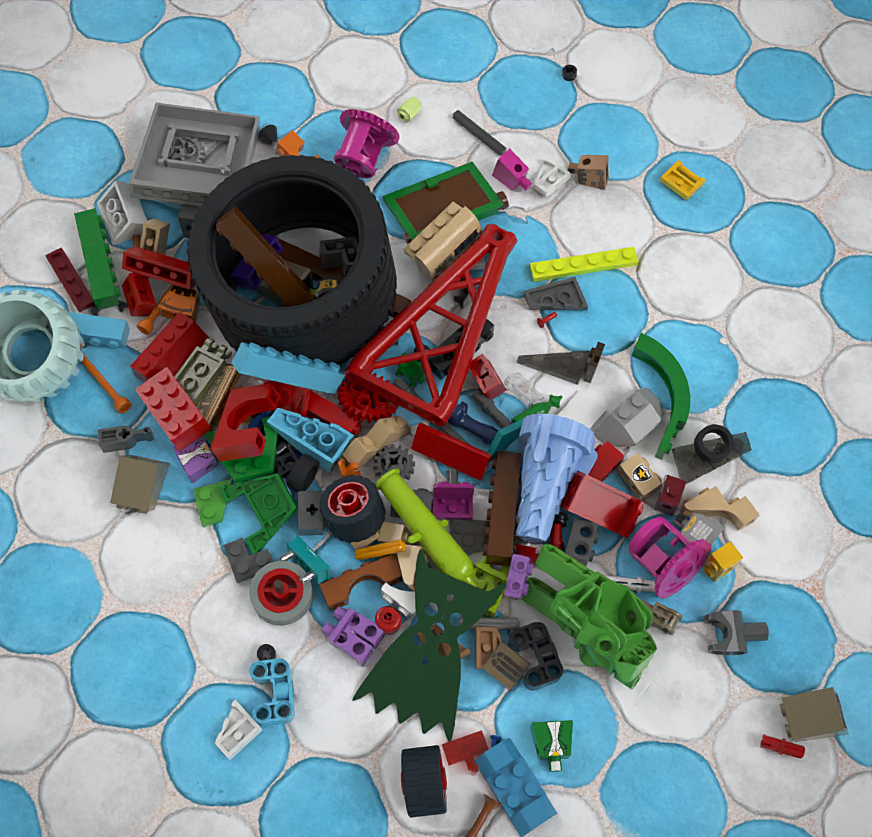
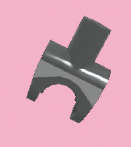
M720 611L703 617L704 623L719 627L724 635L722 642L708 646V653L725 656L742 655L748 653L746 642L768 640L769 630L766 622L743 623L742 611Z

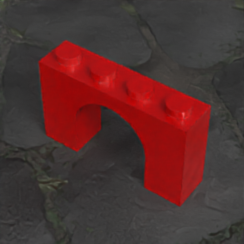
M272 383L231 389L211 445V450L219 461L262 456L266 439L257 427L243 430L237 429L247 417L253 414L276 410L280 395Z

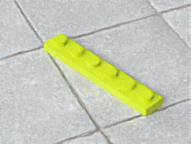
M628 247L530 263L529 268L533 282L636 266L639 261L635 248Z

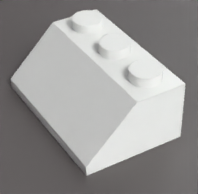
M115 180L97 202L112 245L132 240V236L135 234L141 236L143 224L147 221L139 198L130 197L129 183Z

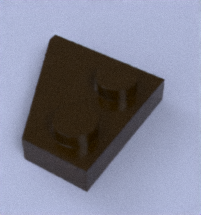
M598 342L596 348L592 347L588 357L591 358L590 363H586L583 374H586L585 382H592L605 344Z

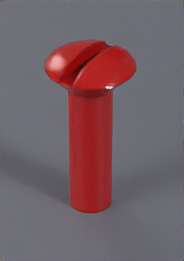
M553 312L543 319L537 318V324L544 328V324L557 317L558 314Z

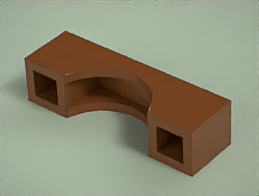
M396 554L383 555L375 562H365L358 569H348L341 576L331 577V579H326L322 584H319L329 611L336 610L338 606L348 605L351 590L362 581L373 580L382 585L387 583L390 586L404 581Z

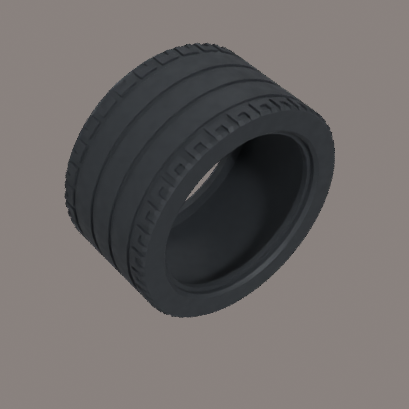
M283 155L263 159L243 167L225 178L222 183H219L210 192V195L204 199V203L198 208L199 211L194 216L195 220L192 222V229L188 234L190 237L187 241L189 271L221 334L236 352L241 342L246 344L255 343L263 348L271 347L279 352L288 351L296 356L304 355L312 360L317 358L324 363L333 362L339 365L354 357L359 350L384 328V323L388 322V316L391 315L392 306L395 304L397 276L384 215L378 200H376V196L371 192L369 186L365 185L362 179L359 180L358 176L355 173H351L349 169H344L342 165L335 164L330 160H324V158H315V156ZM236 206L259 233L276 236L294 229L318 228L332 231L345 238L356 237L359 247L355 261L347 275L336 287L322 297L291 307L264 306L251 302L236 293L237 283L230 275L243 255L239 251L236 252L231 247L230 241L218 233L216 229L217 220Z

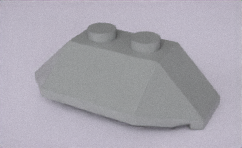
M647 387L635 391L608 415L594 432V436L603 444L608 441L616 447L636 446L662 423L660 399Z

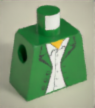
M573 720L532 722L530 730L538 760H548L549 772H561V759H568L571 756Z

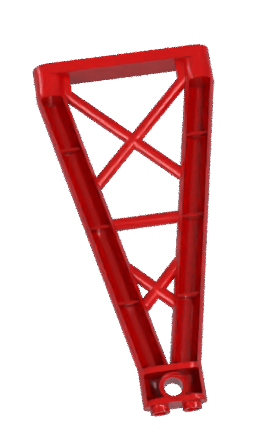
M487 224L477 240L356 353L345 369L344 375L350 381L433 424L444 426L454 411L460 397L507 257L518 242L515 234L498 227L496 224ZM487 254H490L482 277L472 279L469 271ZM466 287L472 300L467 320L435 305L448 291ZM431 310L463 326L464 329L459 343L424 350L416 322L426 312ZM409 329L411 330L417 349L416 353L376 361ZM455 352L439 396L427 358ZM420 359L433 400L428 404L371 373L375 369Z

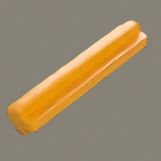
M399 539L358 548L355 550V558L364 560L402 552L406 549V542Z

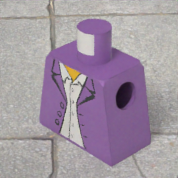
M204 437L198 438L180 452L173 446L175 454L192 484L218 465L214 457L215 454L211 450V445L206 443Z

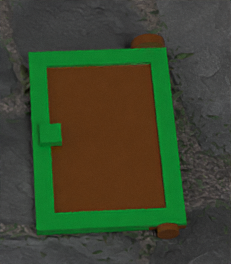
M473 162L383 196L384 202L405 232L403 237L407 244L415 239L452 202H455L462 208L466 206L476 216L478 221L497 214L498 210H504L509 207L505 193L503 191L495 193Z

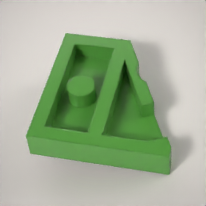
M231 479L193 489L202 527L223 522L227 503L218 487L232 484Z

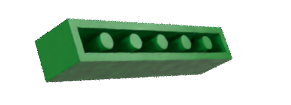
M96 208L74 213L94 303L98 310L120 305L118 297H121L119 286H115V282H118L115 271L112 272L111 269L114 268L112 257L108 256L111 250L108 242L105 243V239H108L105 228L102 229V225H104L102 215H98Z

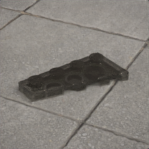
M743 432L732 435L734 440L733 450L721 462L710 463L702 460L696 454L694 444L673 448L672 453L680 479L687 481L686 484L750 452L752 449L747 433ZM721 437L703 441L704 448L711 454H720L724 450L725 444Z

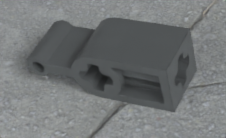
M129 426L98 429L99 446L103 453L131 449L139 441L147 440L150 442L154 440L153 433L149 427H144L140 430H132Z

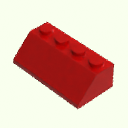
M179 312L130 365L134 376L146 382L166 367L175 376L196 346L200 348L203 346L208 338L207 334L192 319Z

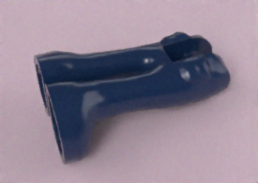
M462 401L452 412L448 423L474 434L486 445H491L499 430L471 418L467 414L468 405Z

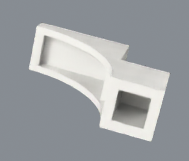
M387 583L381 588V598L387 604L395 605L403 617L413 619L417 615L415 591H402ZM452 594L446 596L448 603L454 600ZM430 602L429 606L433 610L438 611L437 605Z

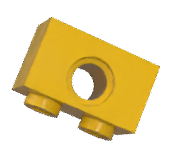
M730 541L709 556L703 565L704 572L715 582L731 572L744 557Z

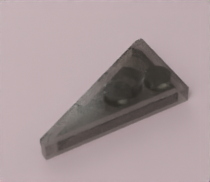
M590 351L518 356L517 363L578 385Z

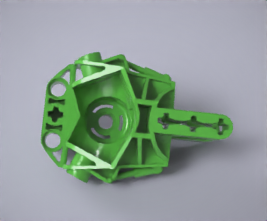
M544 544L535 562L536 566L566 587L558 592L538 578L530 577L526 582L529 584L528 594L523 596V601L557 623L562 631L575 639L574 648L579 649L582 663L589 667L599 665L608 669L610 674L614 672V678L632 690L639 682L642 672L648 667L657 650L653 638L648 633L653 621L652 612L627 586L610 580L598 571H592L557 547Z

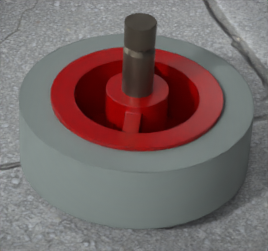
M275 561L263 566L253 577L249 590L250 600L258 616L267 623L279 626L289 625L300 620L308 612L312 604L313 590L310 580L304 584L300 582L299 578L307 574L300 566L289 561Z

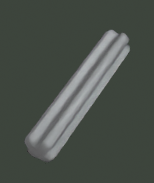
M463 617L459 618L458 626L463 622ZM481 617L470 629H475V627H496L498 630H515L519 628V619Z

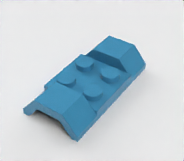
M510 738L501 741L474 760L497 800L503 805L502 808L520 837L525 836L558 814L544 789Z

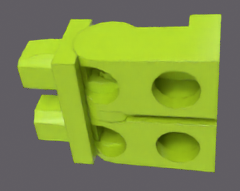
M485 556L481 562L478 561L472 574L473 582L478 588L490 591L503 583H507L510 567L501 566L500 570L497 571L492 568L493 565L486 564ZM505 589L499 596V598L495 601V603L484 614L485 616H495L496 611L504 596Z

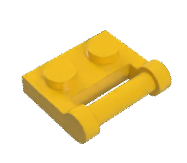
M678 160L661 176L660 182L687 201L705 184L706 179L697 176Z

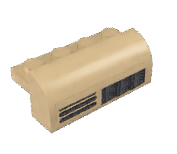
M452 202L403 249L404 253L418 263L422 273L434 280L481 234V225L476 216L466 206L462 208L455 202Z

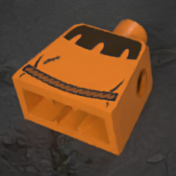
M172 285L158 307L161 316L173 319L181 312L196 323L200 296L198 291L194 289L195 286L191 289Z

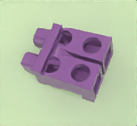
M338 606L333 617L340 622L336 627L327 622L322 628V633L329 639L330 644L364 667L374 652L373 648L376 649L384 638V631L378 628L376 623L355 612V610L351 608L347 610Z

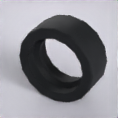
M707 425L697 433L694 439L696 454L706 462H721L733 450L734 440L732 434L721 425ZM708 433L719 435L724 441V450L716 455L707 452L703 446L705 435Z
M307 454L302 455L289 473L287 486L297 492L306 491L317 475L320 462Z

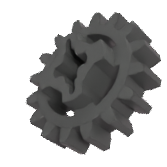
M391 444L390 449L384 446V452L377 451L378 456H374L375 463L373 464L375 476H380V479L388 471L398 468L400 470L399 475L403 479H411L410 474H414V468L412 467H415V461H412L413 454L408 455V448L403 451L402 445L395 448L394 444ZM404 461H406V463H407V468H406V469H405V466L403 465V464H404ZM382 462H383L384 465H385L384 470H382V468H381V463H382Z

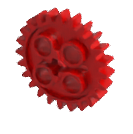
M347 377L339 386L337 397L339 405L342 406V411L348 410L347 416L354 415L353 420L361 418V423L367 420L371 424L372 420L377 422L379 419L390 418L392 414H396L399 405L350 381Z

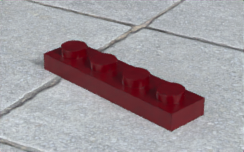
M62 247L45 255L78 312L80 313L95 305L92 296Z

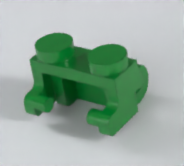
M417 360L397 364L399 367L395 375L399 378L404 374L411 380L410 387L415 388L417 386L416 382L421 385L426 381L422 365Z

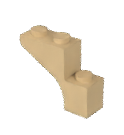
M401 416L379 419L366 436L354 438L342 455L350 464L357 462L359 467L365 466L378 453V450H382L384 446H388L404 437L411 431V428Z
M716 486L711 489L708 487L698 493L699 496L695 498L689 497L683 502L680 510L681 514L685 517H692L697 512L705 517L719 516L726 518L739 531L755 522L760 516L746 496L741 499L736 497L728 503Z
M383 522L377 541L380 544L399 539L406 542V549L402 552H397L404 583L412 591H415L417 555L419 550L422 549L428 564V554L421 546L408 545L410 544L408 537L411 536V532L405 525Z

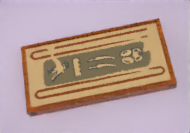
M227 364L196 406L212 428L210 431H214L225 408L230 391L235 388L241 375L233 364Z

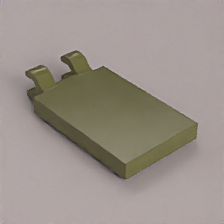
M209 337L201 348L196 346L174 376L195 406L198 405L227 365L225 360L229 359L232 355L227 346L223 344L219 346Z

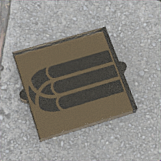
M502 641L495 651L490 653L489 659L482 668L511 691L517 682L523 679V674L531 663Z

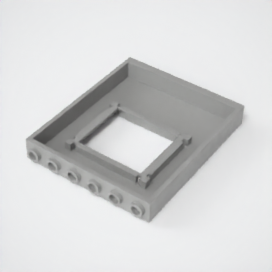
M156 102L129 181L130 197L201 206L204 203V199L225 178L241 168L252 164L260 130V116ZM175 134L228 141L223 166L168 159Z

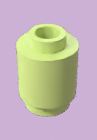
M416 97L408 98L397 109L398 117L402 121L409 122L420 111L422 107L420 100Z

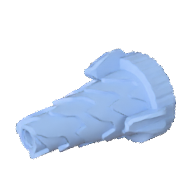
M537 413L527 415L523 419L518 438L521 443L519 453H521L522 493L517 516L519 523L515 536L534 545L541 544L542 541L548 539L555 514H559L562 498L566 495L569 483L574 479L577 470L588 475L597 460L598 454L594 450L595 436L591 429L575 420L558 415Z

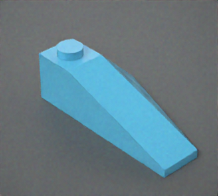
M280 408L276 409L266 423L303 455L307 454L320 462L319 467L329 474L343 456V452L347 449L354 436L339 425L319 422V419L315 418L312 420L301 417V414Z

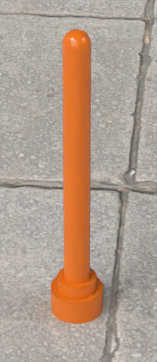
M173 284L169 286L149 316L144 318V320H140L136 326L141 333L149 335L153 330V322L160 313L158 307Z
M84 354L81 363L113 399L114 408L120 414L127 412L132 405L126 397L119 396Z

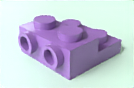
M513 554L504 595L510 599L523 600V596L528 594L529 584L526 582L528 575H532L534 567L529 557Z

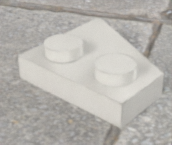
M546 156L544 164L540 168L538 177L534 182V189L548 197L571 178V173Z
M236 700L233 701L231 712L228 718H225L222 725L223 729L215 741V744L229 760L236 756L262 731V728Z

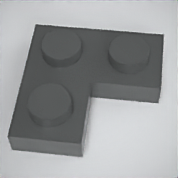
M243 538L223 545L237 583L253 578L263 566L273 562L268 549L249 556Z

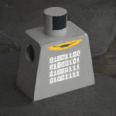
M697 512L693 514L690 520L679 513L673 521V524L682 529L681 533L691 542L704 539L711 545L725 528L723 525ZM682 540L679 541L684 547L687 546Z

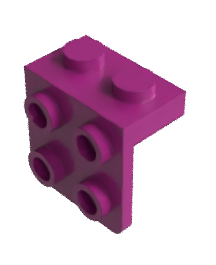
M446 481L434 484L433 515L436 519L472 521L474 485L469 482L450 484Z

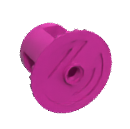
M357 109L344 110L339 119L347 133L341 148L335 153L334 162L335 164L342 165L344 169H349L351 173H355L359 178H371L376 173L377 169L374 167L382 147L396 145L400 135L389 122L372 113Z
M655 517L637 531L629 544L628 552L657 580L654 586L655 594L659 598L664 599L681 590L700 571L710 554L711 544L704 539L691 542L664 517ZM669 531L676 535L670 542L673 547L680 540L687 545L672 558L655 544L660 537L663 538L664 535L667 537Z

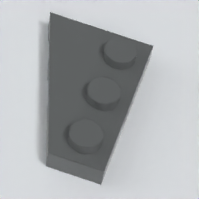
M576 277L524 291V297L530 310H588V305Z

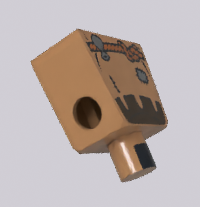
M581 155L578 164L569 163L568 171L571 174H577L579 184L606 190L609 179V156Z

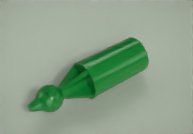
M549 395V402L535 403L512 418V424L524 419L527 415L537 413L548 414L551 407L559 408L563 396Z

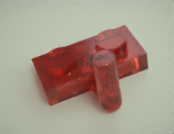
M482 730L441 745L448 766L465 761L468 771L472 776L476 775L479 770L473 758L489 750Z

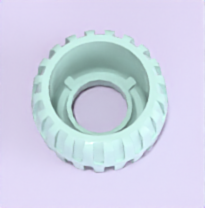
M12 290V294L7 292L0 293V397L20 402L44 401L45 396L52 398L59 394L57 390L60 388L66 389L71 384L69 379L72 375L77 376L80 370L77 368V364L83 361L84 354L80 351V348L84 347V341L79 334L81 331L68 311L55 300L34 291ZM31 330L45 332L52 346L46 361L39 369L31 372L18 370L13 364L11 357L12 346L16 339L24 332Z

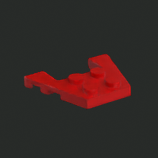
M268 379L263 383H272L279 393L280 398L277 408L301 414V417L306 418L311 393L310 389ZM253 414L249 417L254 418L256 414Z

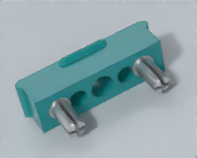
M296 536L294 540L287 543L288 552L280 556L279 560L287 561L293 558L305 570L307 574L299 578L302 584L311 579L317 584L326 579H331L330 566L300 537Z

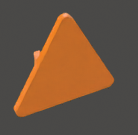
M342 456L338 461L342 477L350 475L361 476V471H354L359 469V464L354 462L347 466V460Z

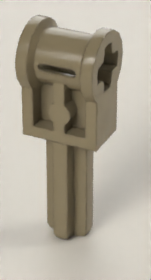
M641 600L653 614L651 625L667 635H674V628L678 621L682 619V615L657 601L652 606Z

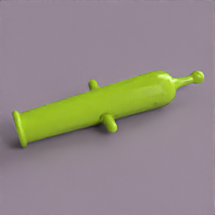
M398 468L385 473L376 482L375 486L377 490H381L413 533V535L408 537V542L415 543L418 541L441 573L477 587L472 579L474 567L471 559L445 529L448 526V521L446 519L441 521L436 519L399 475L400 470Z

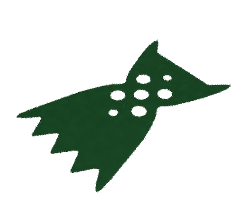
M420 549L417 555L415 571V608L418 622L405 630L388 647L358 688L353 701L372 692L376 714L390 704L395 703L399 724H402L415 713H419L423 734H426L435 725L442 722L447 740L451 742L461 680V659L457 638L468 631L488 611L504 591L506 583L490 591H485L429 568L424 553ZM452 594L454 600L448 603L446 596ZM430 602L435 603L438 607L437 613L433 616H429L425 612V606ZM453 613L462 615L463 622L461 625L453 626L450 623V616ZM441 622L444 626V632L440 636H435L431 632V627L434 623ZM420 632L425 635L426 641L422 646L414 644V634ZM441 643L449 644L451 648L449 655L441 656L438 653V646ZM423 657H427L429 659V663L427 665H423L421 663V659Z

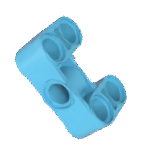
M281 658L254 662L249 669L252 680L257 684L271 683L273 690L272 702L261 703L254 707L252 716L255 722L264 727L290 723L295 716L294 687L289 663ZM279 666H285L286 671L283 674L275 673ZM260 668L265 669L262 677L255 676L256 670ZM282 708H289V715L286 717L279 716V711ZM260 711H268L266 719H258Z

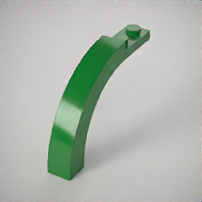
M641 333L632 356L645 362L659 374L668 389L671 400L670 420L655 457L662 460L664 454L669 455L673 445L670 443L671 438L675 439L678 431H682L687 422L690 410V389L685 373L673 354L655 339Z

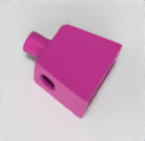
M509 148L498 158L492 176L511 190H515L520 186L527 191L532 185V182L526 178L529 168Z

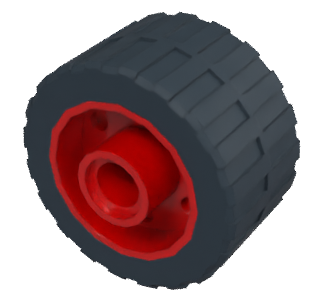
M359 475L341 477L329 485L321 495L319 502L320 512L332 535L342 542L357 543L369 539V537L377 533L385 521V506L375 484L368 478Z
M438 745L402 750L401 786L407 814L410 818L445 814L447 812V777Z

